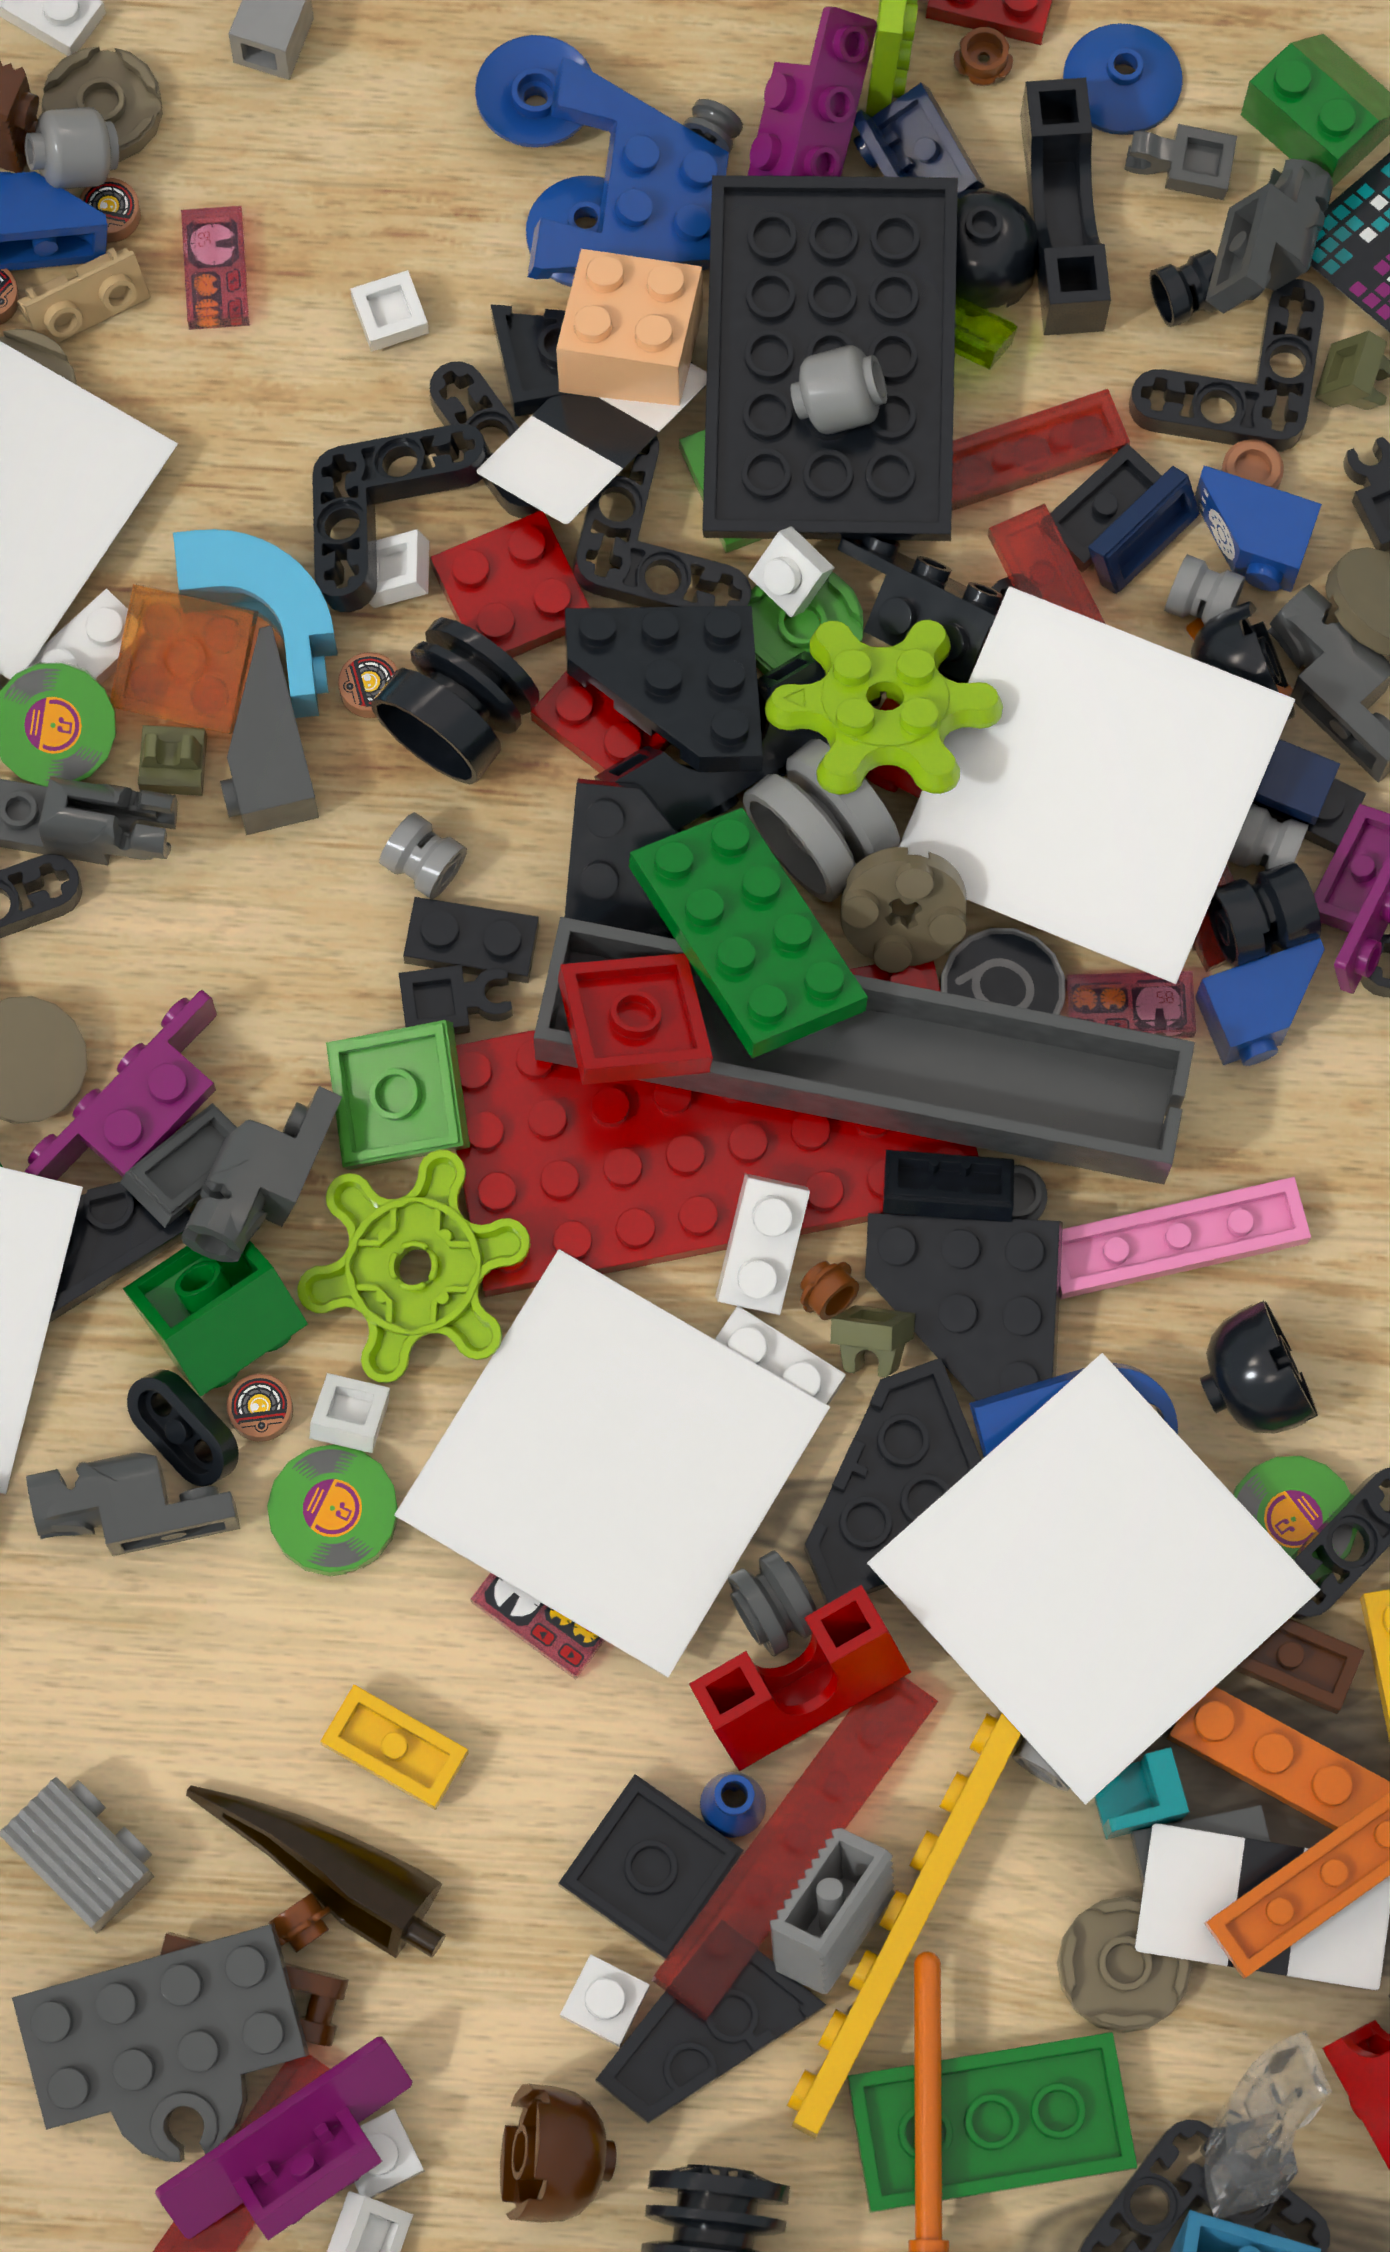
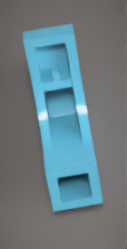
M217 529L174 532L178 589L184 613L234 609L252 613L272 625L285 645L290 698L295 718L319 716L317 694L329 693L325 656L338 654L332 618L327 603L311 575L285 551L249 534Z

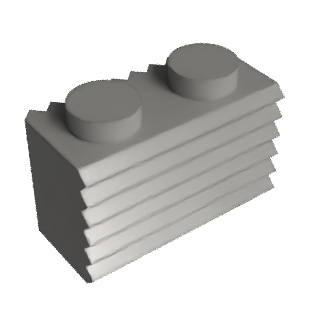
M55 1777L36 1797L31 1799L26 1807L21 1809L17 1816L11 1819L8 1825L1 1829L0 1836L95 1933H98L154 1877L143 1864L152 1854L125 1826L114 1835L97 1818L106 1807L79 1780L68 1789Z
M842 1828L832 1830V1838L826 1839L825 1848L818 1850L819 1858L811 1860L812 1868L804 1870L805 1878L797 1880V1889L790 1890L791 1899L784 1900V1909L777 1910V1919L770 1920L773 1960L776 1971L821 1994L829 1993L895 1894L893 1890L895 1885L892 1883L894 1879L892 1873L894 1870L891 1868L893 1856L889 1851Z

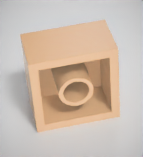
M581 249L556 347L559 392L680 406L703 313L702 266Z

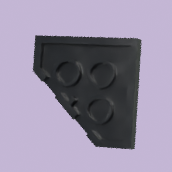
M752 606L565 608L564 625L568 675L584 687H587L590 683L614 700V709L651 737L658 733L680 750V758L698 772L762 771L763 747Z
M578 778L576 783L565 918L675 939L629 868L631 851L679 833L657 807L658 804L642 785Z
M868 1213L865 1278L895 1311L915 1313L914 1332L937 1358L942 1359L944 1366L976 1401L1056 1377L1063 1222L1012 1219V1222Z
M941 1358L888 1376L879 1381L865 1416L852 1440L804 1547L825 1604L832 1602L859 1585L863 1586L867 1594L888 1587L867 1562L981 1461Z

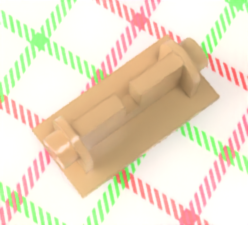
M112 247L107 250L106 254L75 268L77 278L68 281L63 274L34 289L30 287L25 290L27 296L17 300V303L24 318L28 323H31L35 332L49 337L56 343H60L151 298L134 252H129L127 248L116 252Z

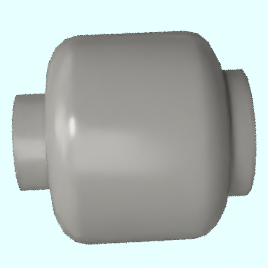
M93 107L53 109L43 112L37 121L35 133L26 134L25 153L27 164L30 170H39L40 175L45 177L46 181L54 188L75 189L99 186L106 181L109 171L115 170L118 167L119 143L116 128L112 121H105L103 116Z
M853 345L843 346L806 357L800 366L799 381L792 383L790 388L793 406L799 419L809 418L817 431L823 434H834L868 425L876 419L879 405L886 404L887 402L886 383L878 359L874 355L866 356L860 348Z

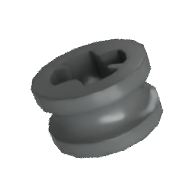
M699 99L692 108L694 117H689L685 120L683 126L730 153L733 148L731 138H736L743 130V123L740 117L719 102Z

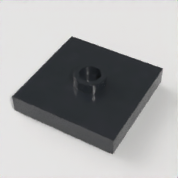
M634 1774L558 1885L668 1963L740 1859L744 1850Z

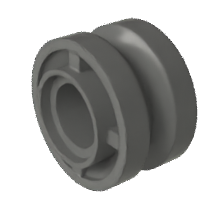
M773 1550L759 1558L760 1573L754 1576L742 1568L729 1575L728 1581L733 1591L730 1594L731 1599L748 1631L759 1645L763 1644L772 1656H776L789 1648V1632L794 1631L803 1638L812 1635L811 1629L804 1617L816 1611L817 1608L795 1568L790 1562H785Z

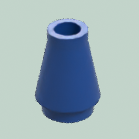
M725 1772L715 1776L707 1783L700 1798V1811L705 1823L724 1837L736 1838L751 1833L763 1820L766 1810V1799L761 1786L752 1777L741 1772ZM728 1789L732 1792L741 1790L747 1800L742 1806L731 1808L723 1802L721 1796Z

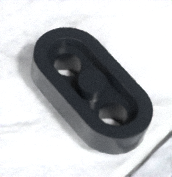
M157 1370L137 1380L131 1386L127 1396V1407L133 1423L185 1480L197 1486H209L234 1471L238 1462L239 1452L233 1433L182 1377L169 1370Z

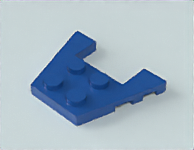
M563 57L556 72L550 116L610 132L598 229L595 232L540 218L534 228L527 277L532 279H550L553 273L575 272L581 249L702 266V270H709L712 175H726L729 152L574 60Z

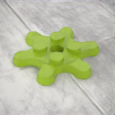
M922 620L917 622L906 634L905 639L892 647L868 646L860 642L844 623L827 621L821 624L812 635L809 649L812 657L825 670L826 676L812 684H786L779 686L767 700L765 714L767 720L779 729L789 731L811 729L819 732L827 739L830 750L819 762L816 776L820 786L829 793L837 795L852 793L862 785L865 776L870 770L877 766L893 765L906 770L912 776L915 784L923 791L942 794L955 788L960 780V767L954 755L943 744L945 737L951 731L959 728L971 727L982 729L995 725L1002 717L1003 704L995 688L987 683H957L946 679L940 674L938 668L948 657L951 644L944 627L936 621ZM884 691L887 698L895 700L900 706L893 710L885 711L874 708L869 702L879 698L880 692Z
M436 1150L424 1157L419 1165L415 1186L407 1195L399 1199H386L379 1196L369 1182L357 1174H342L335 1178L327 1189L326 1203L330 1212L340 1219L347 1228L349 1235L348 1248L337 1262L324 1266H314L308 1269L301 1276L297 1286L299 1300L309 1311L324 1314L338 1308L349 1307L363 1314L368 1322L369 1336L362 1351L361 1364L368 1377L379 1383L394 1382L402 1377L409 1366V1357L413 1345L420 1338L428 1334L439 1333L447 1336L455 1343L459 1352L467 1358L481 1360L495 1354L501 1345L502 1330L498 1321L487 1313L481 1305L479 1286L484 1276L490 1271L520 1263L527 1256L531 1246L530 1235L519 1221L505 1218L490 1224L478 1225L464 1218L459 1210L458 1198L466 1179V1169L460 1157L449 1150ZM424 1250L429 1253L432 1263L428 1281L416 1285L406 1284L400 1276L401 1260L411 1251Z

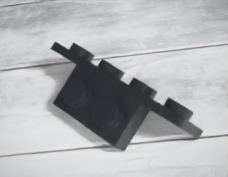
M872 536L863 540H851L842 537L837 550L886 574L864 632L891 646H895L905 639L906 634L917 622L922 620L936 621L944 627L951 644L949 655L940 664L938 670L963 683H968L1001 606L1003 595L979 583L969 582L965 586L949 578L952 570L936 560L917 556L915 561L899 553L898 550L901 544L896 540H880Z

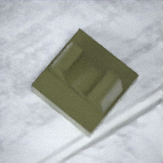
M1366 331L1332 343L1315 397L1332 408L1349 404L1363 410H1369L1384 405L1387 397L1374 388L1375 380L1380 381L1390 377V360L1383 355L1387 341L1371 331Z
M143 725L138 776L139 790L165 794L203 796L207 746L205 728Z
M854 1305L831 1319L830 1344L840 1345L844 1370L848 1373H855L862 1369L865 1361V1350H869L878 1358V1377L885 1378L896 1372L900 1366L905 1343L914 1338L915 1313Z

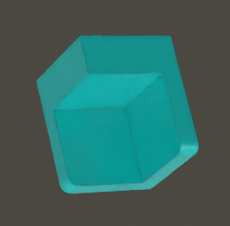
M1171 1747L1147 1753L1141 1761L1131 1763L1094 1797L1106 1840L1131 1834L1134 1831L1152 1828L1155 1823L1166 1825L1182 1821L1189 1813Z

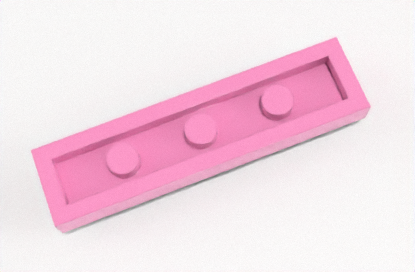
M1295 1177L1063 1229L1060 1300L1308 1244L1311 1234Z

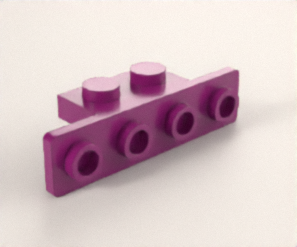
M826 6L822 11L810 65L774 62L772 75L764 91L765 104L757 137L750 149L751 163L747 176L841 177L877 29V22L874 19L837 7Z
M1359 804L1314 893L1320 922L1349 933L1336 957L1334 968L1340 990L1350 994H1354L1362 976L1369 978L1375 971L1382 951L1380 940L1390 923V814Z
M200 990L191 1000L182 998L176 1002L162 1019L161 1026L163 1029L147 1045L143 1043L135 1045L121 1059L117 1066L119 1074L102 1091L99 1088H95L81 1099L72 1114V1117L75 1119L58 1136L50 1134L37 1144L28 1157L30 1165L26 1168L25 1173L58 1180L90 1148L123 1177L129 1169L171 1137L216 1091L214 1083L181 1054L216 1017L217 1012L213 999L205 991Z
M376 2037L156 2189L155 2194L187 2239L193 2238L244 2203L266 2239L270 2240L383 2162L358 2123L412 2086V2080L384 2037Z

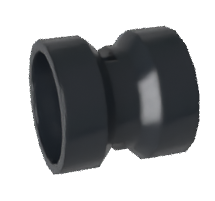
M1210 249L1190 256L1185 265L1176 267L1172 264H1167L1150 271V286L1156 307L1165 324L1169 327L1190 321L1192 314L1199 310H1204L1208 313L1218 310L1205 301L1216 261V256Z

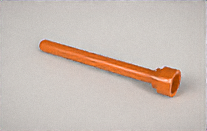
M925 1951L920 1953L914 1961L915 2240H908V2252H949V2240H942L941 1962L935 1953Z

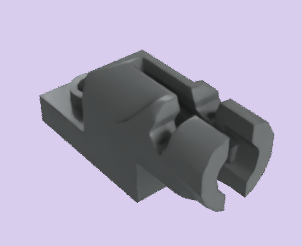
M1288 159L1285 161L1282 173L1273 168L1267 185L1229 208L1205 301L1224 314L1245 300H1254L1265 288L1277 290L1310 269L1318 234L1324 226L1325 214L1323 212L1329 206L1334 184L1327 171L1307 160Z
M1309 584L1301 589L1278 612L1270 623L1272 627L1267 632L1278 641L1297 669H1300L1302 666L1306 668L1298 676L1290 697L1296 699L1295 703L1379 783L1390 773V720L1380 713L1372 714L1367 709L1388 689L1390 684V663L1382 654L1359 643L1339 622L1325 624L1332 604Z
M50 777L48 787L0 779V847L43 855L56 854L67 859L107 866L110 855L140 860H151L153 858L167 859L172 847L167 842V831L165 828L176 829L177 798L176 795L141 790L136 792L131 788L123 786L92 784Z
M319 1086L308 1106L296 1102L283 1132L252 1120H246L232 1131L221 1143V1147L200 1193L202 1199L197 1202L183 1231V1243L194 1252L221 1262L233 1263L239 1260L247 1243L265 1219L282 1227L298 1200L342 1096Z
M134 1452L88 1463L81 1462L76 1468L79 1477L72 1490L67 1488L58 1469L26 1476L32 1514L38 1536L40 1535L41 1539L54 1536L95 1535L94 1528L102 1526L106 1546L112 1556L241 1529L236 1504L231 1491L219 1493L218 1488L215 1486L199 1487L181 1493L179 1495L180 1502L169 1504L162 1467L157 1456Z

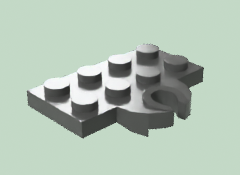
M275 1923L12 1997L46 2130L111 2112L122 2136L143 2154L167 2162H181L185 2159L184 2146L172 2136L169 2130L170 2116L177 2107H191L201 2115L204 2122V2131L199 2143L204 2153L207 2154L222 2144L241 2123L248 2099L245 2073L309 2055Z

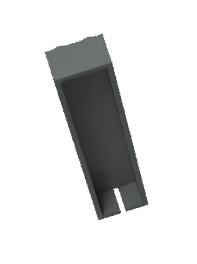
M560 917L534 1033L535 1060L578 1068L558 983L560 964L684 953L677 941L672 938ZM689 962L713 1056L710 1073L638 1079L1164 1185L1173 1165L1183 1110L1180 1108L1186 1094L1195 1042L854 975L868 996L865 1012L751 1058Z

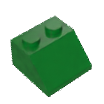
M1323 33L1291 42L1249 81L1241 116L1289 159L1307 160L1327 171L1332 178L1334 187L1390 134V91Z
M251 1241L247 1243L239 1260L233 1263L210 1259L185 1246L123 1288L175 1366L200 1397L213 1388H219L228 1384L237 1376L241 1369L265 1353L283 1347L289 1342L293 1334L308 1325L274 1267Z

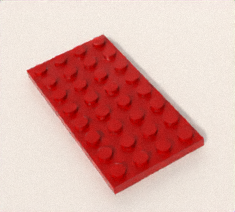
M934 960L921 965L909 966L904 971L898 973L883 971L876 964L850 969L854 975L941 992ZM535 1030L456 1045L470 1148L455 1151L464 1162L466 1169L463 1191L469 1221L473 1224L485 1225L499 1219L510 1218L519 1221L530 1235L531 1246L529 1252L520 1263L514 1266L494 1269L484 1276L482 1286L485 1297L535 1288L559 1249L601 1274L727 1250L745 1173L808 1187L810 1194L800 1235L868 1222V1213L890 1214L883 1213L886 1150L978 1156L977 1147L641 1080L582 1085L578 1068L535 1060Z

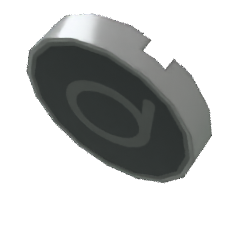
M989 928L968 936L950 953L940 977V990L945 993L1060 1015L1065 1002V975L1056 955L1038 937L1015 928Z

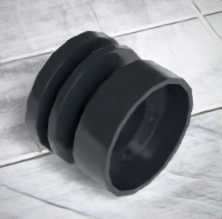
M441 617L434 620L425 632L426 642L422 641L416 644L410 651L411 661L418 672L406 668L396 670L372 700V711L382 726L417 758L436 771L456 781L473 784L478 782L501 751V742L493 730L506 734L515 732L521 725V715L531 712L539 702V690L525 670L494 642L456 620Z
M688 2164V2166L671 2170H650L649 2190L678 2196L676 2206L646 2205L645 2217L674 2227L673 2240L642 2243L641 2252H760L753 2250L754 2236L785 2233L786 2221L758 2216L757 2206L758 2204L788 2205L790 2186L774 2183L754 2174L752 2171L720 2166Z

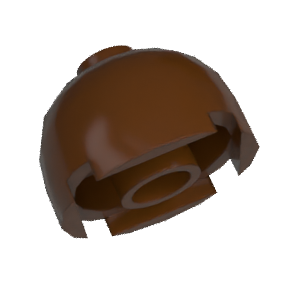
M522 2084L511 2103L513 2107L523 2108L518 2126L505 2125L500 2158L501 2198L503 2202H513L516 2205V2208L506 2215L509 2220L539 2223L565 2221L581 2214L597 2196L602 2181L609 2182L612 2179L616 2166V2145L613 2140H606L604 2123L592 2104L576 2092L555 2086Z

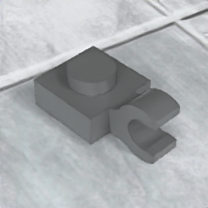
M1178 124L1174 139L1164 138L1146 131H1134L1132 144L1128 147L1124 170L1141 175L1168 172L1166 189L1224 200L1229 187L1237 136Z

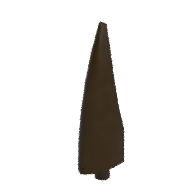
M192 1785L187 1789V1797L267 1854L307 1890L313 1893L325 1907L329 1906L330 1913L343 1926L394 1958H397L406 1943H409L431 1958L441 1947L446 1934L422 1920L442 1886V1883L435 1878L361 1840L301 1815L223 1792Z

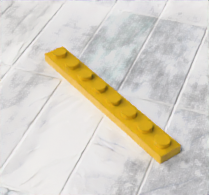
M988 1713L986 1714L969 1749L981 1754L969 1777L959 1772L956 1773L939 1806L950 1812V1816L939 1836L928 1830L926 1831L909 1865L920 1872L910 1894L907 1895L896 1890L879 1923V1926L890 1931L879 1955L866 1949L848 1984L860 1991L849 2014L847 2015L836 2009L818 2043V2046L829 2051L817 2075L806 2069L804 2070L787 2104L788 2107L798 2112L791 2127L816 2139L1021 1735L1003 1713L999 1719Z

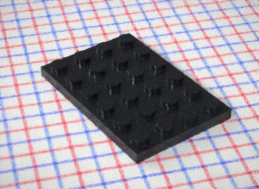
M712 175L703 538L774 539L779 531L792 526L805 539L841 540L843 537L851 540H863L872 536L880 540L951 541L958 178ZM847 345L860 348L866 356L874 355L881 366L887 389L886 404L879 405V412L874 422L834 434H823L817 431L809 418L799 419L793 406L790 388L792 383L799 381L800 366L806 357Z

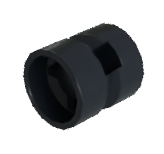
M1292 861L1259 872L1253 885L1241 878L1217 886L1208 907L1209 920L1218 946L1225 959L1233 967L1269 956L1274 944L1286 950L1318 939L1321 936L1320 915L1311 886L1302 869L1297 863Z

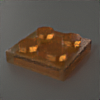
M133 584L110 697L114 707L129 712L232 734L238 715L259 611L147 585Z

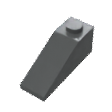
M272 625L259 628L227 755L232 778L220 781L229 818L238 815L242 816L246 835L319 818L316 798Z

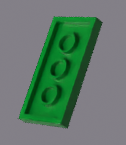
M743 808L630 852L629 868L751 1058H755L866 1011L867 994Z
M1113 2032L941 2060L942 2201L1138 2168ZM914 2065L848 2075L847 2082L869 2213L915 2206Z

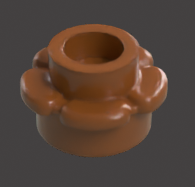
M979 27L966 34L960 41V50H957L954 54V65L958 73L967 75L969 81L978 86H989L995 82L996 78H1005L1013 65V57L1009 54L1010 46L1006 38L998 30L989 27ZM980 55L988 56L989 61L982 63L978 60V57Z
M823 1261L812 1267L803 1277L800 1288L803 1291L800 1302L804 1310L809 1313L815 1312L822 1320H830L842 1313L853 1302L859 1291V1283L850 1275L852 1271L851 1266L846 1262L830 1264L828 1261Z
M310 1893L268 1924L275 1923L281 1947L289 1942L295 1952H298L329 1930L322 1918L328 1915L331 1910L329 1906L323 1909L314 1894Z

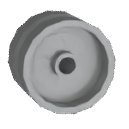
M811 739L787 758V778L777 774L766 775L744 793L743 804L748 817L776 859L788 873L815 897L823 902H832L843 893L846 888V879L856 863L877 851L899 847L900 837L896 824L887 808L865 778L862 785L856 791L849 794L837 795L829 793L817 782L816 770L819 762L830 750V745L820 739Z

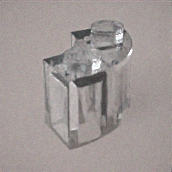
M1306 2031L1289 2036L1266 2050L1244 2074L1213 2123L1205 2153L1204 2170L1208 2200L1215 2218L1220 2219L1276 2203L1298 2173L1293 2150L1295 2131L1310 2124L1332 2093Z

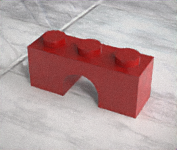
M862 1585L804 1617L811 1629V1641L806 1650L792 1662L776 1668H762L757 1666L747 1651L689 1683L714 1732L739 1771L911 1673Z

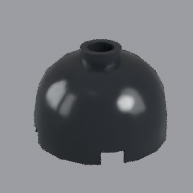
M988 188L968 189L958 192L955 310L975 315L986 314L988 308L999 307L1007 303V308L1017 303L1033 284L1038 263L1037 227L1027 209L1006 193Z
M1248 601L1220 613L1210 619L1200 629L1191 648L1193 659L1278 692L1276 685L1283 688L1289 687L1276 649L1264 622L1262 621L1252 626L1248 617H1251L1257 610L1252 602ZM1294 705L1287 720L1295 717Z
M1264 1300L1234 1313L1225 1319L1215 1330L1206 1352L1210 1374L1201 1377L1200 1381L1215 1413L1227 1409L1240 1426L1255 1433L1275 1434L1305 1424L1306 1421L1318 1416V1412L1302 1372L1299 1373L1290 1353L1292 1349L1276 1317Z

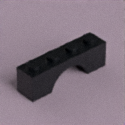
M1086 78L1026 81L1020 119L1031 218L1036 224L1038 235L1037 277L1043 333L1045 336L1103 332L1109 312L1111 295L1105 244H1101L1094 214L1091 172L1092 125Z
M803 651L757 679L763 747L762 771L698 772L690 765L679 764L665 752L646 745L594 776V778L600 781L642 785L658 804L657 807L678 832L684 831L685 828L683 826L703 814L706 818L720 815L738 803V793L758 783L766 775L777 774L784 777L787 774V758L811 739H820L829 744L823 735L811 729L790 731L779 729L767 720L765 714L766 702L776 688L786 684L803 685L815 683L826 676L825 670L812 657L811 653Z

